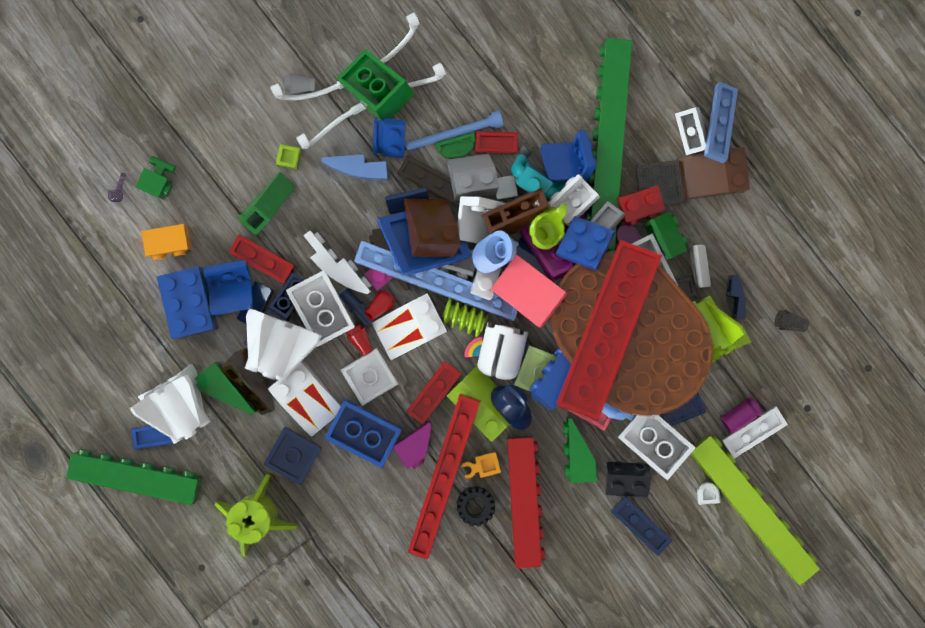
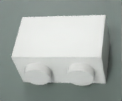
M695 107L676 113L675 116L686 155L704 151L706 148L707 132L700 108Z

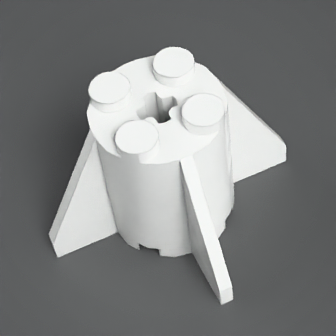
M249 309L246 315L248 360L245 368L263 373L262 375L265 377L286 382L289 373L319 344L322 335Z
M190 364L181 372L169 378L167 382L159 384L152 390L139 395L140 401L130 408L137 418L170 437L174 444L183 438L188 439L197 433L195 430L197 427H204L211 421L204 411L201 392L195 385L197 381L194 378L198 375L193 364Z

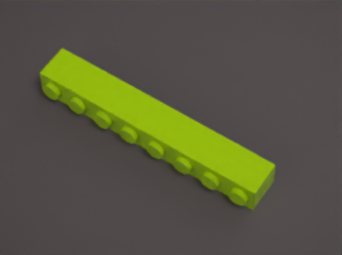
M706 434L693 445L696 448L690 455L794 582L801 586L820 569L815 564L818 560L810 551L806 553L802 548L804 543L797 535L792 536L788 531L790 526L783 518L778 519L775 515L777 510L770 502H764L761 498L763 493L756 485L751 486L748 482L750 478L743 469H737L734 465L736 460L729 452L726 454L720 448L723 445L718 438Z

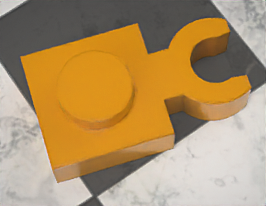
M496 451L475 456L476 463L469 461L462 463V467L469 466L472 469L469 474L464 475L465 478H471L477 472H479L480 478L501 473Z

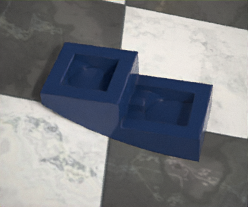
M730 275L728 277L726 297L734 298L732 319L742 320L745 319L746 314L743 287L738 275Z

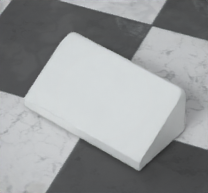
M693 245L689 249L695 287H710L706 246Z

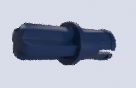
M347 288L339 295L351 309L350 313L353 312L364 326L367 327L373 322L364 313L366 310L363 305L364 302H360L350 288Z

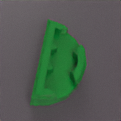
M475 131L434 143L437 151L446 158L465 157L474 147Z

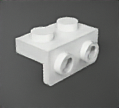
M578 174L576 177L570 178L560 192L553 194L548 204L549 207H559L562 203L567 205V214L563 222L569 227L574 216L580 217L600 196Z

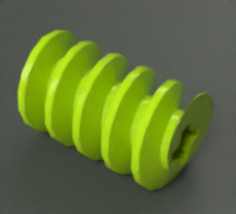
M449 298L442 315L443 324L446 325L451 320L452 328L459 324V331L467 327V334L475 330V337H478L484 328L488 315L483 318L482 310L476 315L475 307L468 312L467 304L459 308L460 302L457 301L452 305V299Z

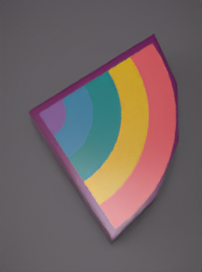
M483 336L476 337L468 343L464 351V358L479 357Z

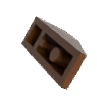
M539 188L482 215L490 234L496 231H504L511 236L550 207L543 189Z

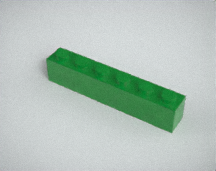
M79 449V452L71 453L66 479L189 505L197 502L202 477L196 476L197 473L191 471H184V473L175 472L176 469L163 466V469L155 468V464L142 462V465L136 464L133 459L129 458L116 460L110 454L100 453V456L93 455L92 451L86 449Z

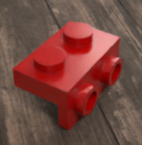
M658 185L617 198L619 209L625 214L620 223H627L628 226L639 223V219L643 217L647 219L658 217V212L665 210Z

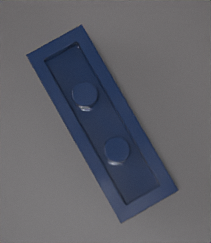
M625 496L610 511L657 556L673 541Z

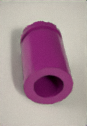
M749 397L746 401L720 416V419L726 429L733 434L755 420L757 416L760 417L762 411L757 402Z

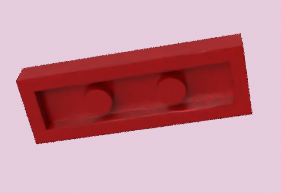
M239 234L228 252L240 260H246L247 264L283 284L287 282L295 267L293 264Z
M444 361L406 413L423 425L460 377L461 373Z

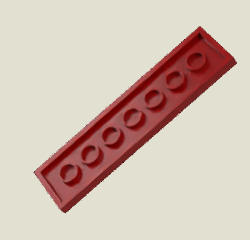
M620 240L556 405L594 420H599L662 255Z

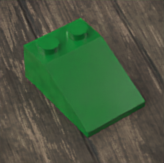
M366 49L336 78L349 93L379 120H384V118L391 119L415 95L406 80Z

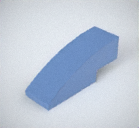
M364 154L321 157L322 163L325 166L346 176L370 181H388L386 161L366 163Z

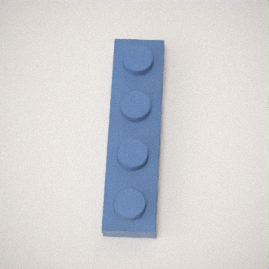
M718 82L714 90L704 156L724 163L728 160L738 89Z

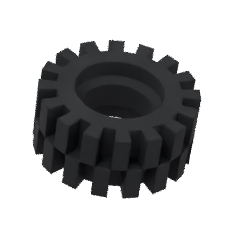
M479 486L469 487L459 495L457 512L460 519L464 523L470 524V526L477 525L478 527L482 524L485 525L493 518L495 501L491 493L485 488H480ZM473 498H479L484 502V510L479 514H472L468 510V503Z

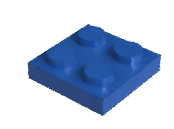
M574 216L556 254L558 257L597 272L615 232Z

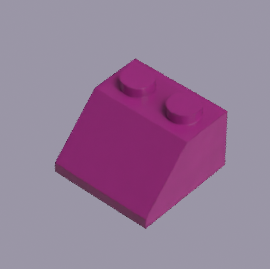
M430 420L393 446V449L407 469L410 467L416 469L424 463L432 427Z

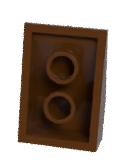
M745 147L729 149L728 160L724 163L705 157V153L676 158L681 200L743 193L750 190Z
M405 199L404 204L412 257H454L461 243L458 225L447 200Z

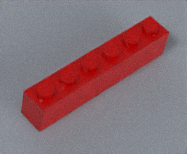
M532 436L508 437L507 450L515 567H542L541 561L545 560L544 547L540 548V539H544L543 526H539L538 519L542 518V506L537 504V496H541L540 483L536 484V475L540 473L539 462H535L534 454H538V443L533 441Z

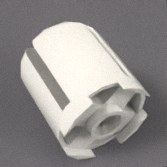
M487 322L477 364L478 369L490 377L496 376V378L503 380L513 379L519 373L528 332H524L523 335L520 334V329L504 325L491 327L492 323Z

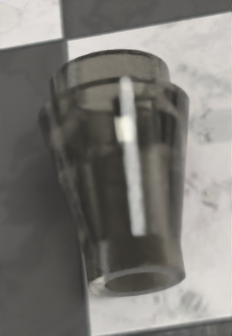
M780 310L775 317V326L779 327L780 330L806 332L809 321L788 310Z

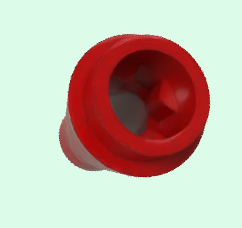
M386 290L378 292L369 307L364 311L366 317L373 321L381 314L393 308L395 299Z
M360 323L346 332L348 335L346 338L362 356L373 351L366 329Z

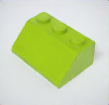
M476 366L447 394V397L455 405L460 393L481 400L473 424L492 442L508 427L509 423L491 401V392L498 386Z

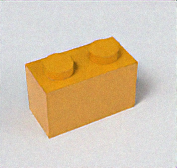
M179 224L141 231L145 256L152 258L153 261L166 259L165 255L173 254L174 257L185 256L187 251H192L188 225Z

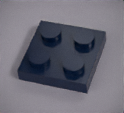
M284 427L263 465L301 485L322 447Z

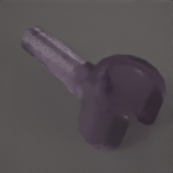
M121 173L116 190L108 191V199L111 202L123 200L122 186L126 177L125 173Z

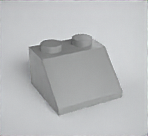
M489 154L447 160L455 201H459L460 197H484L497 194L499 183L495 166Z

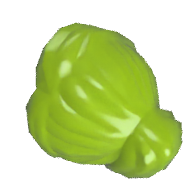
M562 203L559 207L552 206L543 213L537 215L532 221L530 235L536 247L550 249L557 245L565 236L563 222L567 214V205L565 203Z

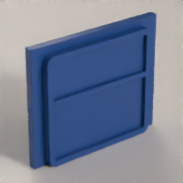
M406 211L377 219L401 275H412L456 263L472 255L466 241L460 240L461 245L454 257H412Z

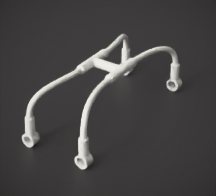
M414 12L406 16L410 31L395 49L380 60L383 63L394 57L413 36L419 25ZM441 63L432 67L435 76L408 83L410 88L442 79L446 73ZM337 81V84L328 88L300 95H284L278 83L270 88L276 99L292 101L321 96L344 87ZM361 103L351 107V110L331 122L310 141H308L305 134L296 138L302 149H307L318 142L341 121L366 108Z

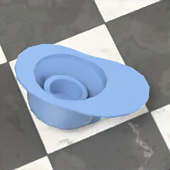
M496 231L476 244L472 255L473 264L482 273L493 272L514 259L519 243L514 241L504 231Z

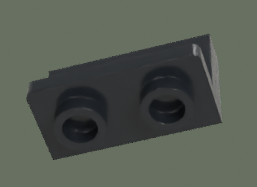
M620 461L607 462L606 495L648 497L651 482V472L648 464L640 462L623 463Z

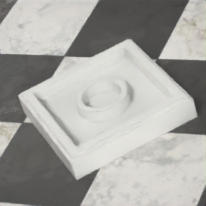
M378 348L341 369L342 374L362 406L399 384Z

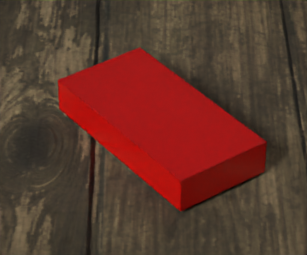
M476 131L475 153L517 155L518 132Z

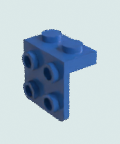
M586 130L578 131L573 143L541 145L540 151L548 179L553 182H566L580 174L584 181L589 180L593 170L596 169L597 163L596 158L592 155L591 139H588Z
M246 260L203 267V274L209 287V308L212 315L241 311L253 307L252 279Z

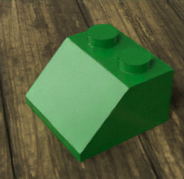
M670 212L643 224L648 236L654 235L666 261L688 251L686 248L688 242L683 234L680 235L678 231L679 223L675 215L671 216Z

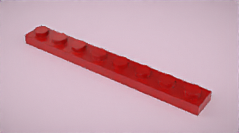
M462 393L458 397L407 553L426 560L430 556L481 402L479 399Z

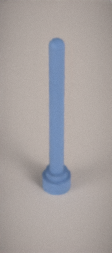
M500 110L491 112L492 115H488L486 119L405 143V149L408 151L489 126L496 129L504 127Z

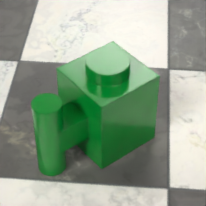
M151 156L149 164L156 166L154 172L144 168L135 187L164 200L165 196L168 197L172 190V180L164 177L165 171L173 174L176 166Z

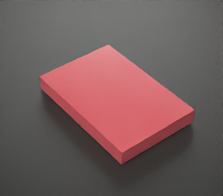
M518 255L514 257L491 288L493 292L541 329L568 294Z

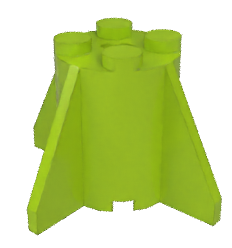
M711 296L702 299L698 304L696 301H693L710 329L713 347L712 363L719 360L720 356L727 355L733 350L752 342L743 326L721 311Z
M269 473L265 475L257 493L244 497L235 505L216 500L214 504L227 517V532L240 542L241 556L244 557L247 556L250 544L259 542L271 530H296L298 524L278 519V510L273 500L265 495L271 477Z

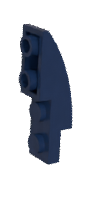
M293 272L269 305V309L265 314L288 322L296 308L286 290L304 281V279ZM246 339V341L244 342V344H245L246 346H248L247 339Z

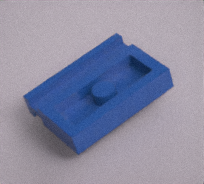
M377 117L374 118L373 155L380 153L383 156L404 158L406 120L388 118L378 120Z

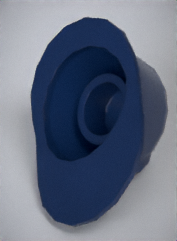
M510 384L494 388L491 392V401L504 419L517 430L528 428L531 424L532 416L527 406V396L523 389Z

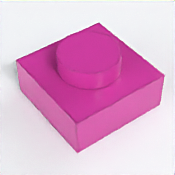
M370 269L364 274L377 291L394 279V277L374 269Z

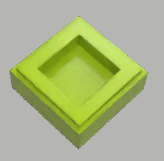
M280 144L276 165L297 170L302 149Z

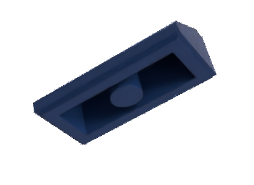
M427 188L386 196L385 200L389 213L404 212L405 199H429Z
M255 281L252 286L253 307L251 309L264 313L275 290ZM249 309L241 310L237 319L247 324L246 315Z

